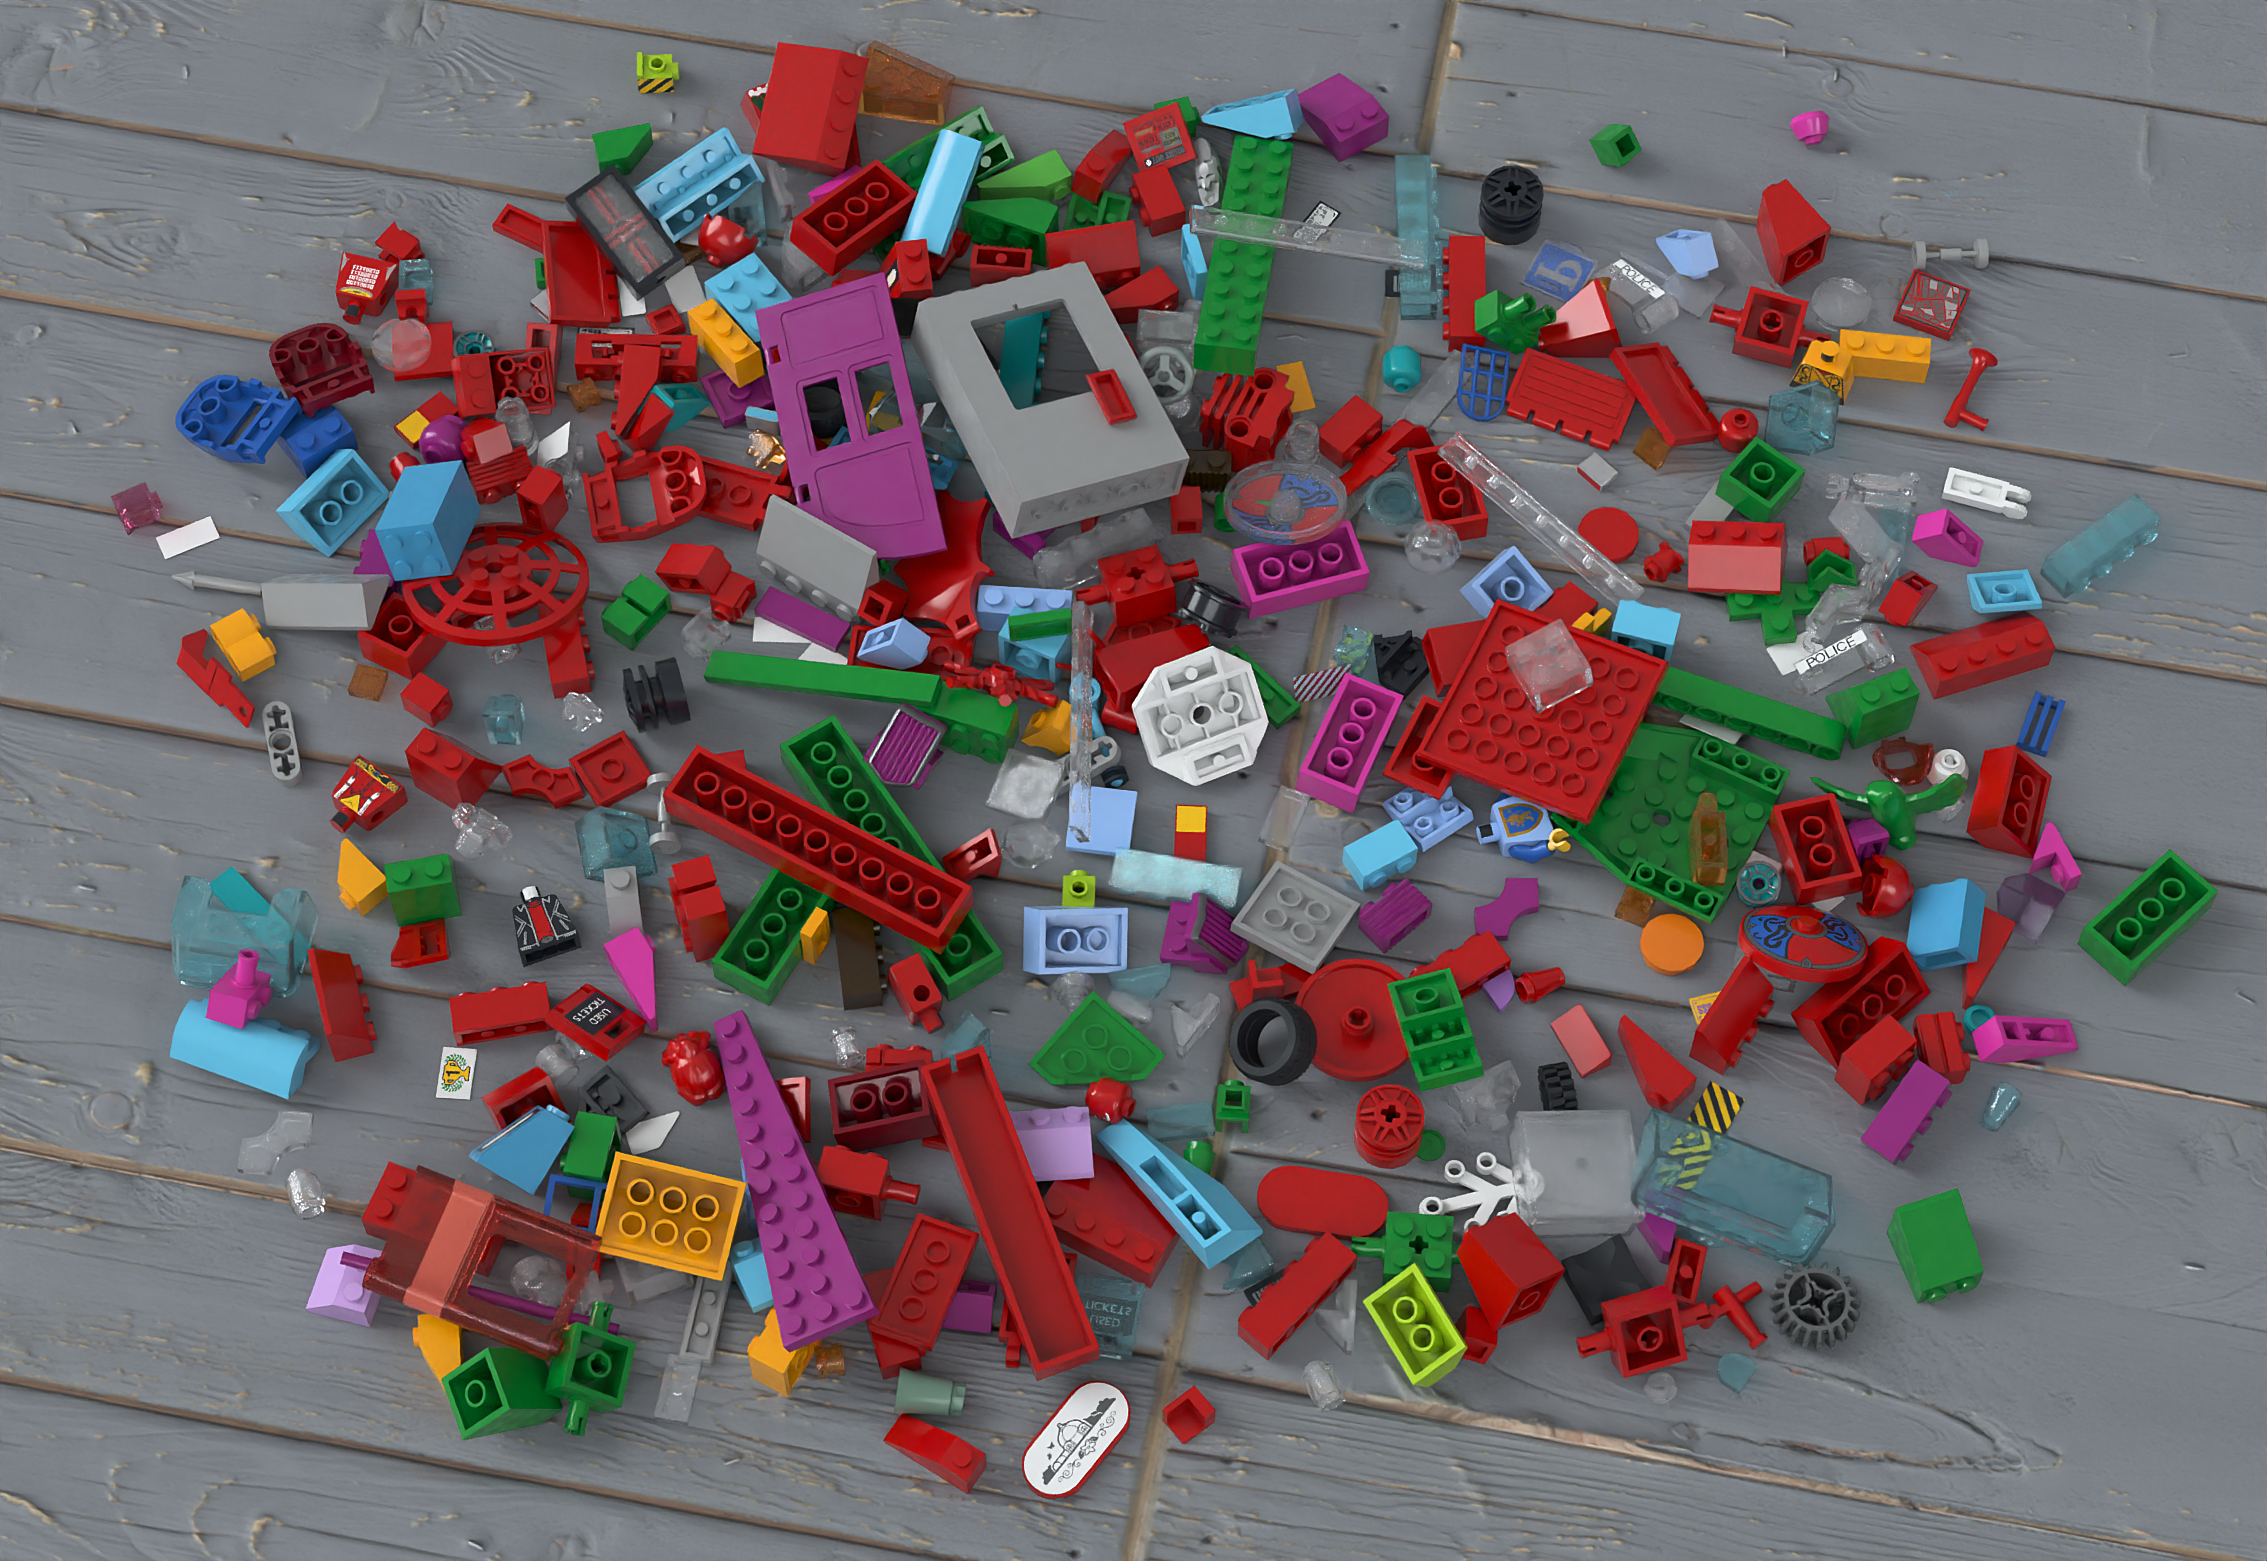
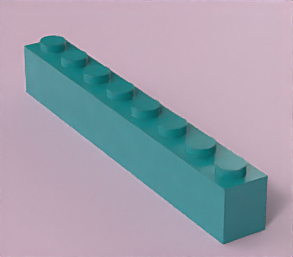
M1051 310L1008 320L1005 323L999 379L1014 408L1017 410L1039 405V402H1035V395H1041L1042 377H1038V370L1045 367V351H1041L1042 344H1047L1049 330L1048 326H1044L1045 319H1050ZM985 487V498L991 503V507H995Z

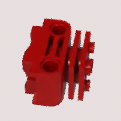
M1260 367L1254 370L1253 377H1248L1245 385L1244 375L1236 374L1233 380V374L1224 373L1222 377L1217 376L1212 387V390L1215 391L1210 400L1206 399L1200 410V416L1203 417V421L1201 422L1199 432L1202 433V446L1208 448L1213 438V450H1220L1223 445V450L1232 451V472L1252 478L1257 467L1267 471L1270 470L1275 460L1276 448L1280 441L1287 436L1293 424V414L1289 407L1294 401L1295 392L1285 388L1289 375L1271 368Z

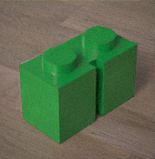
M641 573L634 581H629L624 586L621 593L622 598L618 597L614 603H609L604 608L601 616L604 632L631 651L642 642L672 609L670 593Z

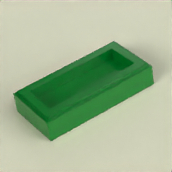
M1070 608L1008 616L1010 642L1071 634L1072 616Z

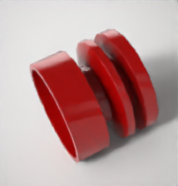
M1383 1084L1373 1087L1362 1096L1356 1109L1354 1144L1358 1154L1367 1163L1378 1168L1395 1169L1406 1165L1416 1157L1422 1142L1425 1111L1420 1099L1411 1090L1400 1085ZM1393 1118L1392 1122H1387V1119Z

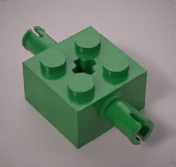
M1387 1211L1385 1235H1382V1238L1352 1235L1351 1251L1357 1257L1381 1258L1380 1261L1383 1262L1382 1286L1413 1263H1417L1434 1292L1448 1293L1451 1267H1454V1264H1461L1456 1253L1461 1244H1456V1241L1453 1240L1454 1216ZM1415 1250L1421 1251V1254H1416Z
M595 1301L592 1303L588 1325L576 1322L560 1328L558 1331L544 1393L570 1403L566 1423L563 1431L567 1434L572 1430L570 1435H585L590 1409L603 1414L622 1407L636 1343L607 1333L614 1306L608 1304L607 1308H605L606 1302Z

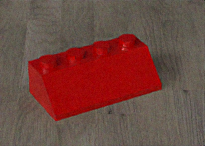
M2026 611L1910 646V650L1934 700L2047 666L2055 649V645L2043 621Z
M1880 936L1868 946L1865 966L1857 975L1843 981L1824 984L1794 1010L1791 1016L1803 1038L1837 1070L1843 1052L1885 1016L1890 1014L1898 1022L1931 992L1905 942Z

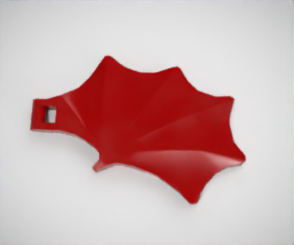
M945 489L940 490L936 498L948 550L931 555L900 559L893 570L905 581L909 591L908 603L903 614L909 622L938 621L949 628L958 643H961L983 631L977 616L975 601L981 580L986 577H993L995 574L991 568L983 563L981 536L991 503L985 497L972 502L960 501L952 497Z

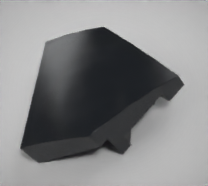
M1412 630L1406 631L1404 635L1383 638L1382 634L1373 635L1379 683L1386 689L1403 695V700H1405L1430 672L1421 643L1422 639L1413 637Z
M608 1065L602 1068L583 1087H578V1111L617 1117L621 1134L628 1132L650 1114Z

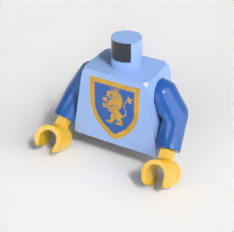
M1503 793L1492 805L1491 823L1476 827L1478 840L1481 845L1497 841L1503 856L1513 857L1529 863H1536L1554 854L1556 849L1560 852H1567L1571 847V844L1567 841H1561L1563 838L1568 837L1569 834L1560 828L1553 830L1545 808Z

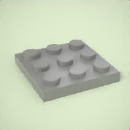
M1276 861L1232 922L1230 931L1314 974L1355 918L1361 904Z

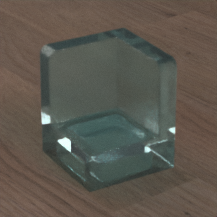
M399 260V290L425 289L428 304L431 306L433 304V273L430 260Z

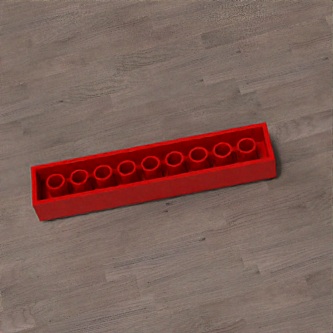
M699 745L695 746L663 793L666 812L940 955L974 904L972 886Z

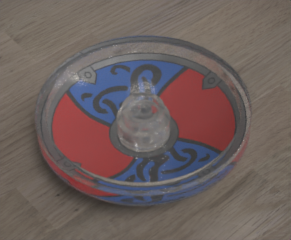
M1275 459L1253 464L1234 475L1224 491V514L1230 525L1250 539L1272 545H1298L1325 537L1342 523L1347 511V493L1341 480L1328 469L1302 460Z

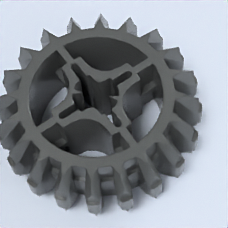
M1813 1260L1808 1263L1807 1269L1800 1262L1796 1264L1795 1272L1788 1268L1784 1271V1278L1779 1277L1776 1280L1775 1286L1777 1289H1773L1770 1295L1774 1301L1770 1303L1769 1308L1771 1312L1776 1313L1772 1319L1773 1324H1782L1779 1330L1781 1335L1788 1332L1791 1333V1344L1796 1342L1798 1338L1803 1340L1802 1347L1804 1349L1808 1347L1810 1342L1814 1343L1818 1351L1822 1348L1823 1341L1830 1348L1835 1346L1836 1339L1841 1342L1845 1341L1847 1337L1846 1332L1852 1333L1856 1326L1854 1322L1858 1321L1860 1313L1856 1309L1860 1307L1861 1301L1858 1298H1854L1858 1292L1857 1287H1847L1851 1280L1850 1276L1838 1277L1840 1274L1839 1267L1835 1268L1833 1272L1828 1271L1827 1262H1824L1821 1268H1816ZM1818 1286L1824 1287L1827 1290H1822ZM1800 1287L1802 1299L1798 1300L1796 1305L1790 1307L1789 1295ZM1815 1302V1305L1812 1307L1809 1303ZM1819 1304L1821 1308L1817 1309L1815 1306ZM1840 1304L1841 1316L1830 1324L1828 1320L1830 1314L1828 1311L1833 1310L1835 1305ZM1802 1320L1809 1321V1322H1811L1813 1325L1807 1324V1323L1803 1322Z

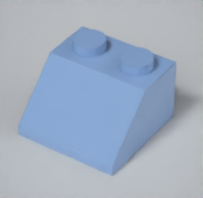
M1515 546L1502 551L1459 590L1473 608L1486 619L1497 598L1534 611L1554 593Z

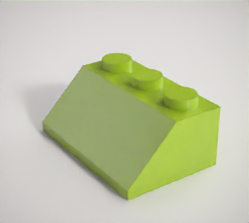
M1413 1263L1363 1300V1303L1413 1385L1430 1387L1456 1368L1468 1348L1417 1263Z

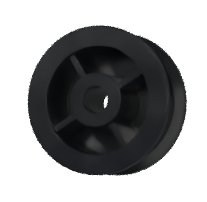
M1188 578L1187 582L1190 584V587L1183 601L1176 602V613L1185 619L1199 621L1198 627L1210 634L1215 635L1217 632L1227 638H1231L1232 635L1236 636L1238 631L1235 627L1242 613L1249 611V606L1218 587L1195 578Z

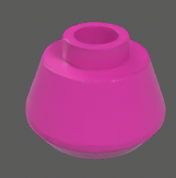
M1824 111L1803 113L1792 118L1790 128L1798 141L1805 142L1806 146L1823 142L1822 137L1827 135L1829 116Z

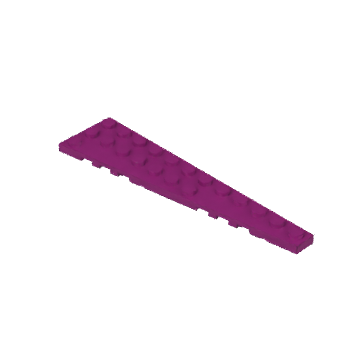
M740 1010L713 1022L782 1343L783 1347L790 1353L880 1314L866 1281L859 1271L857 1260L851 1253L846 1235L839 1226L836 1213L832 1204L827 1199L825 1188L800 1132L794 1125L791 1118L792 1114L782 1098L780 1087L770 1071V1065L766 1056L762 1053V1047L745 1012Z

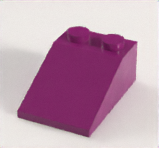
M1340 73L1298 94L1303 118L1338 162L1388 137L1389 115L1371 94Z

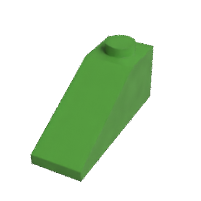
M1056 149L977 183L978 201L1032 197L1049 202L1055 199H1062L1072 192V174Z

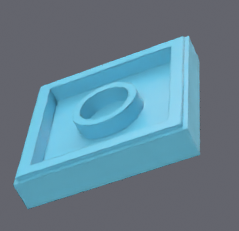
M1190 223L1182 227L1181 260L1195 305L1199 307L1202 306L1208 269L1194 225Z

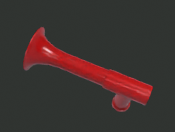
M1971 348L1969 355L1973 359L1972 367L1943 423L1950 428H1955L1959 420L1984 432L1989 419L1965 410L1983 371L1987 367H1995L1998 364V360L1987 350Z

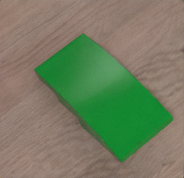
M1450 968L1387 984L1420 1092L1484 1076L1483 1066L1475 1047L1474 1037L1466 1018L1465 1008Z

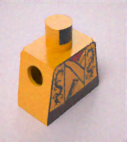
M1813 340L1801 358L1789 386L1843 406L1854 383L1853 355L1850 352L1839 349V345L1834 341L1822 343Z

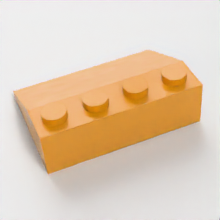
M616 1152L591 1250L723 1281L748 1183Z

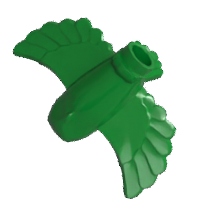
M1954 773L1939 785L1919 793L1908 794L1892 781L1879 780L1868 784L1866 794H1857L1841 787H1836L1815 776L1811 777V781L1827 794L1834 793L1835 798L1845 803L1846 806L1872 813L1875 820L1888 831L1890 836L1888 843L1897 850L1909 849L1916 843L1917 815L1943 810L1945 807L1955 805L1968 786L1965 784V778L1958 773Z

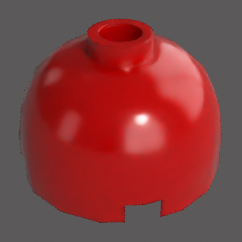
M710 213L706 214L698 232L700 250L708 256L706 262L719 269H722L723 265L732 266L752 254L759 240L754 235H752L751 239L744 236L746 229L721 216L715 215L712 220Z
M1873 853L1871 854L1873 859H1866L1861 867L1863 877L1858 892L1862 891L1863 904L1856 902L1859 914L1864 917L1886 919L1897 915L1906 906L1907 901H1911L1914 894V885L1911 883L1910 875L1905 865L1900 861L1886 855Z

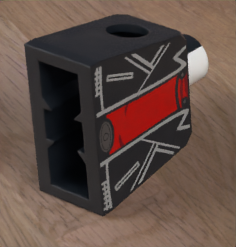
M537 886L527 887L520 892L523 904L515 906L512 912L518 950L523 967L582 948L578 931L555 894L541 897Z

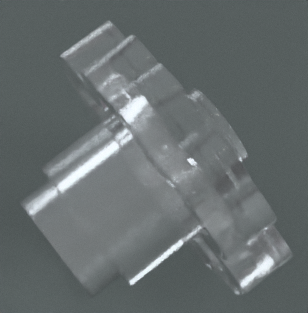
M460 802L451 816L454 825L460 829L454 847L460 854L472 860H476L479 855H483L488 846L495 851H504L513 836L510 829L505 824L499 822L495 815L483 808H476L470 803Z

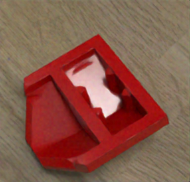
M442 918L401 927L399 938L390 954L391 966L406 969L448 960L451 957L445 919Z

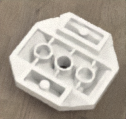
M1214 646L1154 668L1132 704L1133 713L1150 764L1193 786H1198L1252 765L1257 754L1256 750L1269 723L1251 664ZM1199 706H1203V715L1199 719H1193L1194 710Z

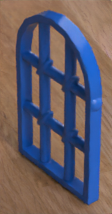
M1468 344L1462 345L1456 391L1458 405L1468 418L1477 422H1487L1495 419L1502 411L1506 399L1510 353ZM1466 350L1475 351L1474 368L1464 366ZM1480 353L1491 355L1490 371L1480 370ZM1496 356L1505 357L1503 374L1496 373V370H1494ZM1464 371L1471 372V375H1473L1471 391L1462 390ZM1478 374L1489 378L1487 394L1477 393ZM1494 377L1503 379L1501 397L1493 396ZM1462 395H1467L1470 398L1469 410L1466 409L1462 402ZM1475 397L1485 399V417L1473 414ZM1491 400L1500 402L1498 411L1493 415H1490Z

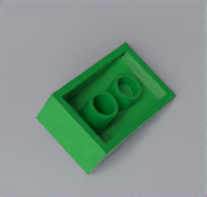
M1032 197L968 201L962 205L963 231L971 234V243L983 244L984 246L989 245L990 247L995 245L996 248L998 246L1002 248L1006 246L1008 249L1010 247L1014 249L1018 247L1020 250L1022 248L1026 250L1030 248L1033 254V264L1046 268L1045 234L1059 232L1058 206L1053 205L1047 200H1038Z

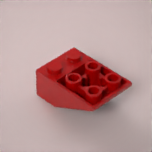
M548 347L459 355L451 360L458 415L462 420H471L479 416L490 418L556 407Z

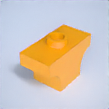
M1062 699L1058 702L1056 708L1048 706L1032 714L1021 741L1030 747L1039 746L1046 748L1060 756L1075 748L1085 722L1077 718L1071 712L1072 705Z

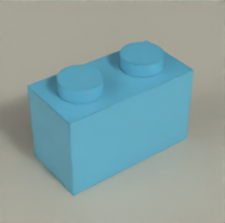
M1396 819L1343 847L1342 862L1360 889L1364 891L1369 887H1379L1386 882L1388 877L1397 872L1405 873L1410 870L1416 863L1418 847L1400 821Z

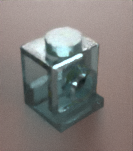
M1345 624L1342 631V641L1338 642L1333 656L1334 659H1337L1336 667L1350 664L1351 674L1361 678L1373 650L1374 634Z

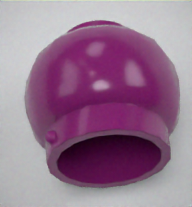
M444 415L424 428L419 438V448L427 464L462 460L464 463L466 461V457L461 450V442L463 440L460 434L468 425L464 420L454 415Z

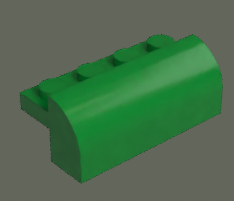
M977 105L884 159L881 163L918 193L941 129L973 138L985 145L971 187L1016 160L1004 134L994 132L983 106Z

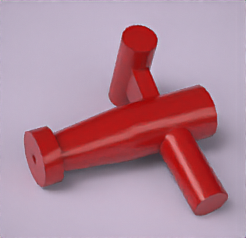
M1754 1281L1735 1294L1728 1285L1720 1288L1712 1296L1718 1305L1711 1304L1708 1307L1709 1315L1706 1316L1710 1317V1322L1699 1324L1700 1327L1707 1330L1716 1319L1726 1315L1731 1323L1750 1341L1748 1345L1752 1350L1763 1345L1768 1340V1337L1765 1333H1760L1743 1305L1762 1293L1760 1284Z

